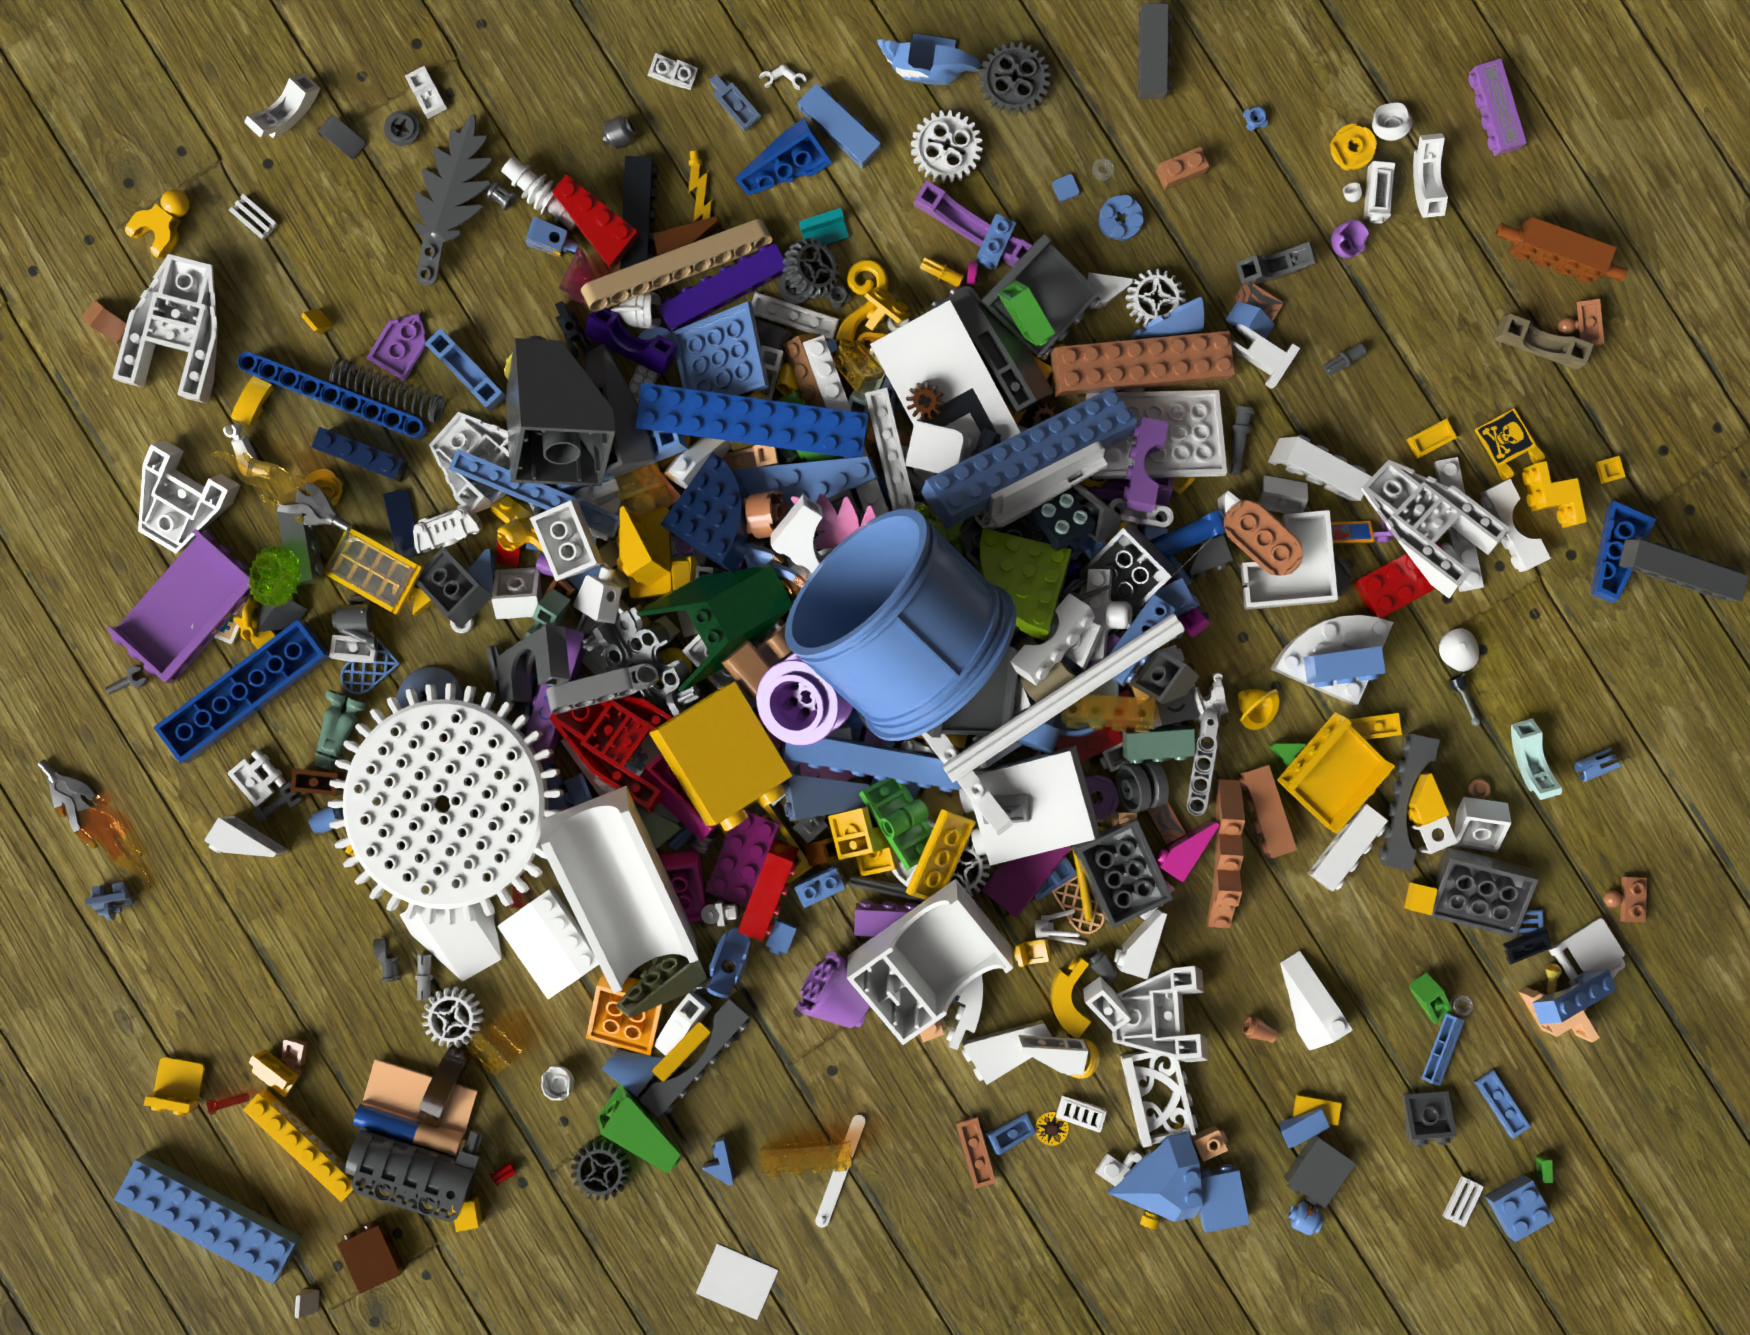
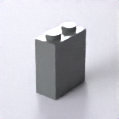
M1315 1135L1309 1139L1284 1178L1288 1182L1287 1187L1297 1194L1301 1191L1307 1195L1305 1199L1312 1205L1317 1207L1320 1204L1326 1208L1356 1163Z

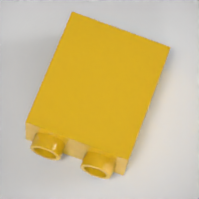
M736 682L723 686L649 732L706 826L720 823L724 831H728L748 818L744 807L757 798L761 805L765 807L786 794L781 783L792 777V774Z

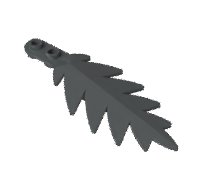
M475 114L470 115L460 133L450 130L449 147L451 155L439 148H434V158L441 177L425 168L422 169L423 179L432 200L418 192L414 194L419 214L425 224L423 225L418 222L415 224L418 233L423 237L417 279L425 286H431L439 279L444 242L451 241L462 234L461 231L450 230L465 223L483 209L482 205H460L473 199L491 185L490 181L467 182L480 174L493 162L492 158L471 159L488 139L487 136H475ZM432 248V255L429 256L430 249ZM426 271L429 273L427 278H425Z

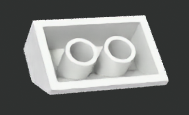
M570 500L530 518L555 581L584 573L604 564L578 501Z

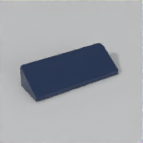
M408 490L384 493L383 498L396 553L405 558L423 555L422 552L417 553L414 544L413 530L416 523Z

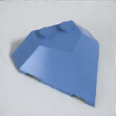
M1185 1132L1166 1136L1154 1152H1149L1123 1176L1124 1179L1116 1187L1112 1186L1107 1191L1110 1195L1173 1222L1195 1218L1203 1206L1200 1163L1189 1133Z

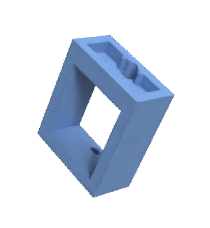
M836 864L797 882L794 888L805 908L844 890L846 883Z

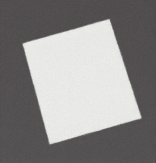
M717 1244L696 1294L757 1320L778 1270Z

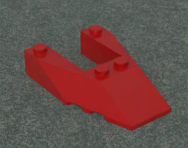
M630 696L563 713L551 714L549 717L550 721L594 776L613 790L627 786L635 806L649 815L653 813L664 797L662 791L627 769L626 765L646 739L649 732L672 719V716L643 698L638 699Z

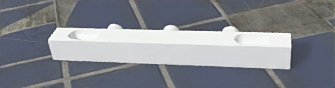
M926 732L921 734L943 764L960 754L945 734H941V738H932ZM973 770L956 780L998 836L1013 826L1011 819Z

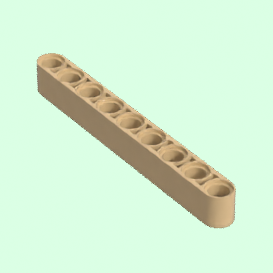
M755 219L590 281L582 286L581 293L591 311H600L756 252L762 246L771 244L773 239L763 220Z

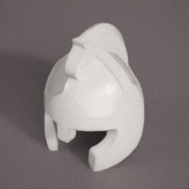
M648 292L626 300L619 307L611 309V311L618 313L625 323L633 327L653 329L657 328L662 322L661 318L652 319L651 303L661 305V298L654 292Z

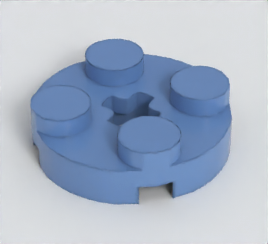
M1129 195L1114 196L1108 199L1100 210L1099 227L1106 237L1127 241L1133 238L1140 230L1143 223V211L1137 201ZM1118 213L1126 216L1125 223L1122 224L1121 221L1116 222L1115 219Z

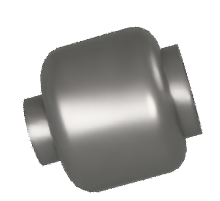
M617 116L604 123L602 138L606 145L620 149L634 141L636 129L629 118Z

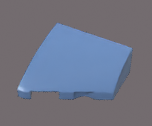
M618 1048L602 1070L637 1097L653 1077L654 1073L652 1070L663 1057L657 1058Z

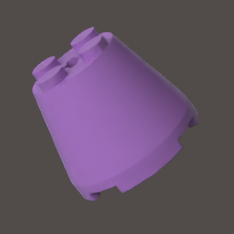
M831 951L826 954L825 958L827 959L820 965L816 963L805 979L799 992L802 994L801 1002L797 1003V1009L805 1015L847 1028L854 1026L859 1028L865 1021L866 1017L864 1015L868 1008L871 1007L847 979L848 962L836 952Z

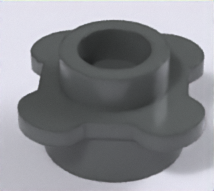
M837 283L834 289L825 295L831 301L834 309H839L843 303L851 300V295L846 292L842 283Z

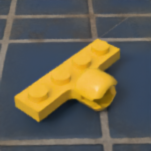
M509 496L491 504V512L506 523L497 529L498 542L505 550L514 551L525 543H532L544 552L530 520L534 516Z

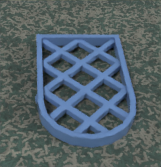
M376 637L378 643L385 651L377 649V653H385V662L377 661L376 657V662H373V672L365 671L366 663L362 664V671H354L355 662L348 661L340 674L341 683L348 692L356 695L367 693L400 665L399 661L378 637ZM388 654L395 662H388ZM351 664V670H346V668ZM377 664H385L384 673L376 672ZM388 664L395 665L387 672ZM344 673H351L350 681H344ZM354 673L362 674L361 682H353ZM365 674H373L372 683L364 682ZM376 675H383L380 679H378L375 682ZM353 684L361 685V691L354 692ZM364 685H372L364 691Z

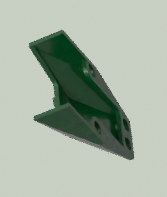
M771 564L739 569L734 574L726 571L702 575L643 606L636 613L638 616L679 610L688 613L709 655L678 688L681 693L724 668L721 662L744 642L750 641L755 646L792 607L793 602Z

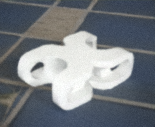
M1120 498L1114 499L1108 504L1113 510L1114 508L1120 510V522H1131L1134 525H1138L1137 528L1142 529L1145 526L1165 528L1173 521V512L1166 506L1155 505L1152 513L1125 508L1126 500ZM1156 515L1161 518L1162 522L1156 520Z

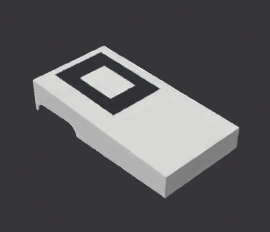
M950 300L870 344L913 425L915 421L969 432L968 437L972 438L970 450L964 453V460L970 458L973 449L975 450L983 428L1001 434L999 443L1021 433ZM930 382L929 390L931 391L933 386L937 385L938 389L934 394L943 392L944 396L937 398V401H943L945 404L944 406L936 405V408L941 410L940 414H937L934 410L931 411L934 419L931 420L927 412L923 421L920 418L922 412L913 417L912 414L916 408L907 409L908 405L914 403L913 401H907L906 397L914 398L915 395L909 389L913 388L918 392L917 383H920L922 389H925V383ZM922 395L920 397L922 400H919V404L925 405L927 408L930 406L929 402H932L931 397Z

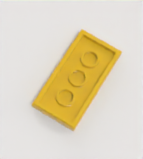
M944 809L941 810L906 889L907 894L927 900L949 884L974 828L975 821Z

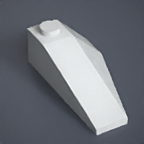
M701 437L688 447L689 450L675 457L663 475L686 489L712 452L722 459L735 442Z
M1300 951L1295 952L1280 962L1296 1022V1029L1309 1050L1333 1043L1353 1031Z

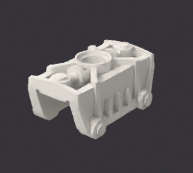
M459 504L457 508L437 516L421 518L413 530L415 548L417 553H426L430 549L450 546L461 541L462 538H467V534L479 533L483 528V524L476 513L470 514Z

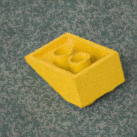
M625 506L620 507V558L623 562L622 569L628 577H633L636 582L650 586L670 573L642 518Z

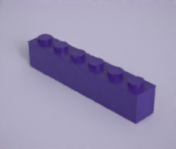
M766 244L758 249V253L752 256L748 254L740 258L739 263L732 267L727 265L719 270V274L713 277L711 275L704 277L700 280V284L695 287L688 286L680 291V295L674 298L670 296L660 302L661 305L657 307L671 333L704 318L780 277L784 273L782 270L786 265L782 263L784 259L776 244L771 246Z

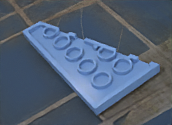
M868 456L734 470L742 480L749 495L778 489L783 492L784 495L781 497L783 501H788L790 510L795 505L791 500L792 496L801 497L805 495L816 502L821 493L829 498L845 490H853L878 478L871 458Z

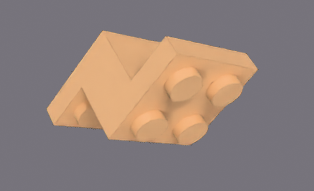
M1527 987L1518 991L1541 1030L1558 1037L1572 1028L1576 1036L1593 1043L1600 1038L1596 1032L1598 1030L1596 1024L1591 1018L1588 1019L1584 1012L1586 1009L1562 1023L1540 1024L1532 1002L1545 996V994Z

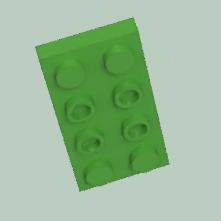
M887 778L886 781L881 780L859 793L860 797L905 869L909 870L916 866L933 830L927 821L929 812L924 802L920 799L914 800L905 784L896 782L894 778Z

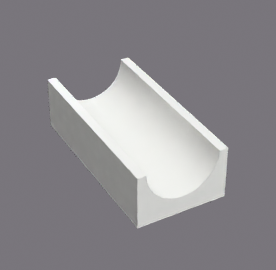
M627 786L540 820V845L613 994L622 991L626 978L637 967L651 959L668 954H679L687 957L690 963L698 960L695 933Z

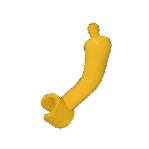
M261 593L256 598L250 596L242 611L244 628L241 630L240 635L249 642H251L250 634L256 637L259 636V632L252 627V613L258 607V601L265 598V593Z

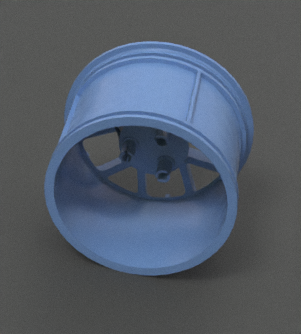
M898 509L880 515L855 530L838 544L817 566L801 588L791 607L785 627V640L793 653L865 717V722L872 733L883 740L901 741L919 736L937 727L958 712L984 686L1000 664L1009 647L1016 625V606L1009 593L999 586L990 584L918 511Z

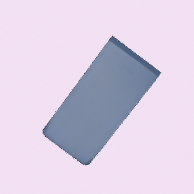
M1322 1108L1279 1122L1281 1133L1288 1148L1295 1147L1330 1128Z
M1024 1113L987 1132L985 1137L994 1154L1001 1155L1037 1132L1027 1113Z

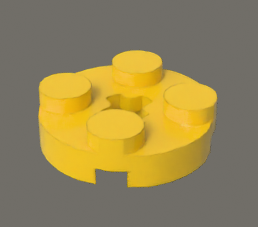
M1348 124L1339 129L1330 143L1331 155L1342 169L1347 171L1361 169L1372 160L1377 143L1374 134L1365 126ZM1349 142L1358 144L1357 152L1349 150Z

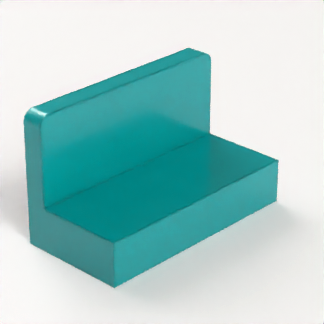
M841 208L799 221V228L804 240L806 238L819 239L820 244L827 243V245L849 238Z

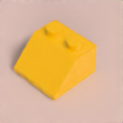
M1421 772L1410 793L1406 818L1414 824L1425 826L1448 816L1449 812L1432 773Z

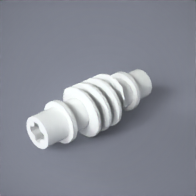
M514 156L510 158L501 172L512 180L511 185L514 187L518 185L524 190L521 198L528 197L527 203H535V210L542 208L541 215H545L547 212L551 213L555 217L554 221L556 223L561 222L572 231L576 224L554 197L553 190L551 189L554 181L550 180L545 184L546 174L538 177L530 170L531 166L529 164H522Z

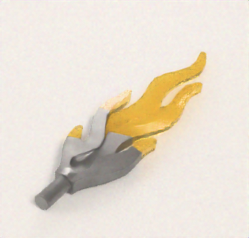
M218 451L211 453V456L228 461L244 483L263 488L273 494L279 502H275L270 497L259 494L258 497L274 510L284 513L307 514L302 517H294L295 522L312 526L336 525L346 532L351 531L353 525L339 517L340 515L334 509L326 493L320 487L306 481L302 476L296 475L295 479L311 496L305 495L291 476L278 465L253 459L248 453L244 452L243 457L247 463L263 469L268 475L264 476L250 471L239 459L230 453Z

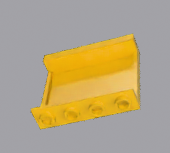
M1335 712L1277 781L1326 828L1338 834L1352 816L1361 809L1364 802L1374 794L1382 781L1390 775L1395 765L1386 761L1351 726L1352 722L1348 718Z

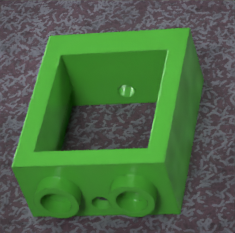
M1015 280L997 292L1025 339L1037 346L1047 343L1051 339L1050 336L1055 334L1029 287Z

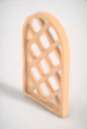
M1076 875L1062 886L1054 889L1052 893L1063 911H1066L1064 907L1082 911L1080 919L1073 918V914L1066 917L1077 931L1083 934H1091L1102 927L1105 918L1102 913L1096 912L1098 903L1088 884L1089 892H1091L1095 899L1090 900L1095 903L1093 920L1091 922L1083 920V908L1075 907L1076 899H1081L1080 896H1077L1079 883H1070L1078 878ZM1069 885L1076 887L1075 895L1067 893ZM1065 886L1064 892L1057 891L1061 887ZM1056 893L1063 895L1062 902H1060ZM1066 896L1074 898L1072 906L1064 904ZM1095 915L1102 916L1100 924L1093 923ZM1072 920L1079 922L1078 928L1074 925ZM1082 923L1090 924L1088 931L1080 930Z

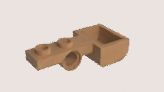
M786 623L756 648L750 641H746L721 662L750 698L757 695L759 682L765 672L775 662L791 652L785 640Z

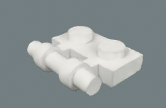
M256 749L251 753L256 759L255 762L251 764L248 759H243L227 774L253 805L258 807L275 793L270 786L272 783L275 782L281 788L287 782L282 777V772L279 769L276 770L269 762L270 758L266 754L263 755L259 749ZM260 767L269 775L266 779L257 771Z

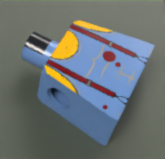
M533 217L526 236L527 246L560 257L562 251L575 255L579 245L578 242L567 238V230ZM553 238H557L559 241L557 243H553L550 240Z

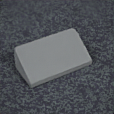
M1027 794L993 796L1012 823L1029 822ZM982 815L984 824H989L988 821Z

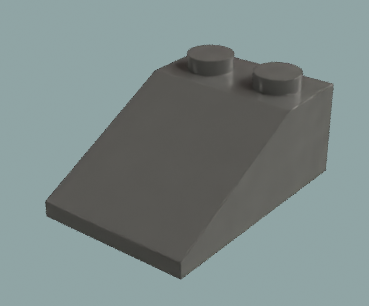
M444 547L423 567L424 569L416 582L443 614L461 628L493 596Z

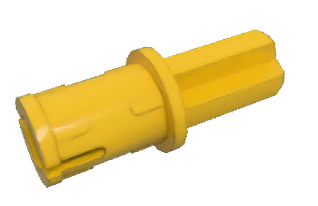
M925 257L920 265L922 270L938 277L937 280L942 279L956 287L960 285L964 277L963 274L946 267L947 264L942 265L928 257Z

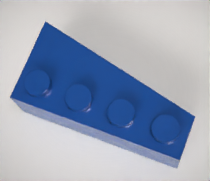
M1616 501L1607 505L1591 588L1592 595L1609 603L1619 600L1632 572L1630 569L1619 566L1625 540H1635L1637 536L1648 538L1656 519Z

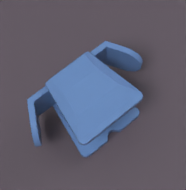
M739 926L731 928L728 936L727 933L723 934L709 967L712 980L707 991L721 998H729L733 985L738 984L746 971L751 941L749 936L737 932ZM724 961H732L735 964V970L732 973L722 971L721 964Z

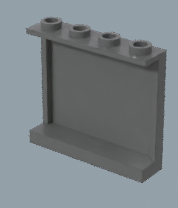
M1045 234L1030 247L980 301L1037 358L1041 356L1045 358L1054 349L1052 344L1057 339L1061 341L1069 333L1067 328L1072 323L1076 325L1085 316L1082 312L1088 306L1092 308L1100 300L1098 295L1102 292L1100 289L1097 290L1050 243L1051 240ZM1015 280L1029 287L1055 334L1050 336L1051 339L1043 345L1035 346L1022 336L997 292Z
M1009 645L1000 664L977 694L958 712L926 733L932 738H941V734L988 735L1013 718V710L1016 709L1015 691L1019 685V676L1010 661L1020 650L1013 645Z

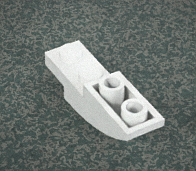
M982 974L973 979L957 994L958 1002L964 1004V1006H959L955 1015V1019L958 1020L955 1028H950L946 1038L949 1040V1047L958 1050L966 1030L973 1033L976 1030L983 999Z

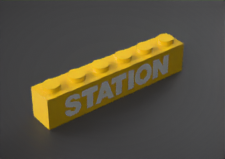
M267 1088L259 1092L243 1109L245 1113L340 1202H343L354 1191L352 1188L354 1176L345 1173L346 1162Z

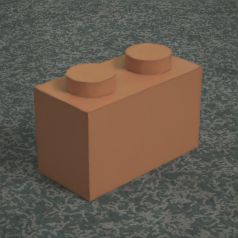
M1200 146L1161 162L1156 172L1165 191L1204 175L1209 165Z

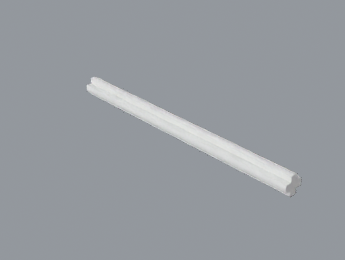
M1171 614L941 766L952 783L1182 633L1184 631L1183 625L1175 614Z

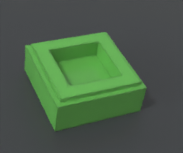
M1537 1155V1177L1544 1183H1553L1552 1160L1545 1155Z

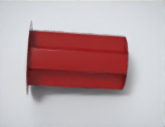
M510 1162L493 1174L490 1172V1176L499 1188L500 1183L516 1174L517 1171Z

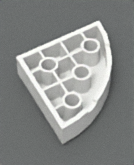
M1364 615L1341 616L1319 622L1303 630L1292 639L1278 654L1271 670L1348 704L1358 705L1369 680L1359 681V677H1356V682L1337 684L1335 680L1332 686L1315 687L1314 683L1307 684L1303 657L1382 646L1383 648L1394 622Z

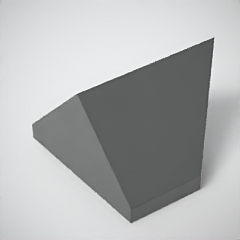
M271 584L265 592V598H262L258 603L257 632L286 629L296 620H302L308 609Z

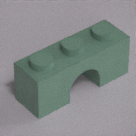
M551 588L537 604L532 617L535 619V622L527 631L525 638L542 628L545 624H554L555 627H559L570 599Z

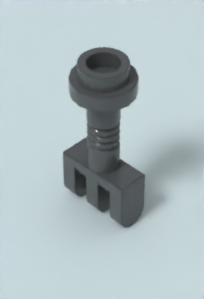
M291 782L278 789L282 794L281 797L264 808L259 805L255 808L256 811L253 812V815L259 823L263 821L266 823L270 820L268 815L288 803L293 808L303 802L305 798L302 795L294 800L293 797L300 792H289L288 790L291 788Z

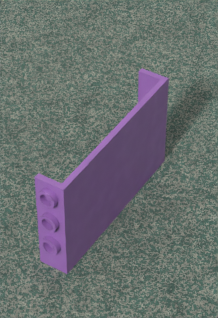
M194 529L192 533L196 535V538L117 627L109 626L106 629L112 634L111 638L119 645L123 644L128 649L127 653L131 657L141 660L145 664L143 667L149 673L156 674L165 683H175L214 639L216 633L262 584L247 570L248 566L240 559L235 560L231 556V550L223 544H217L214 541L216 537L206 529L204 531Z

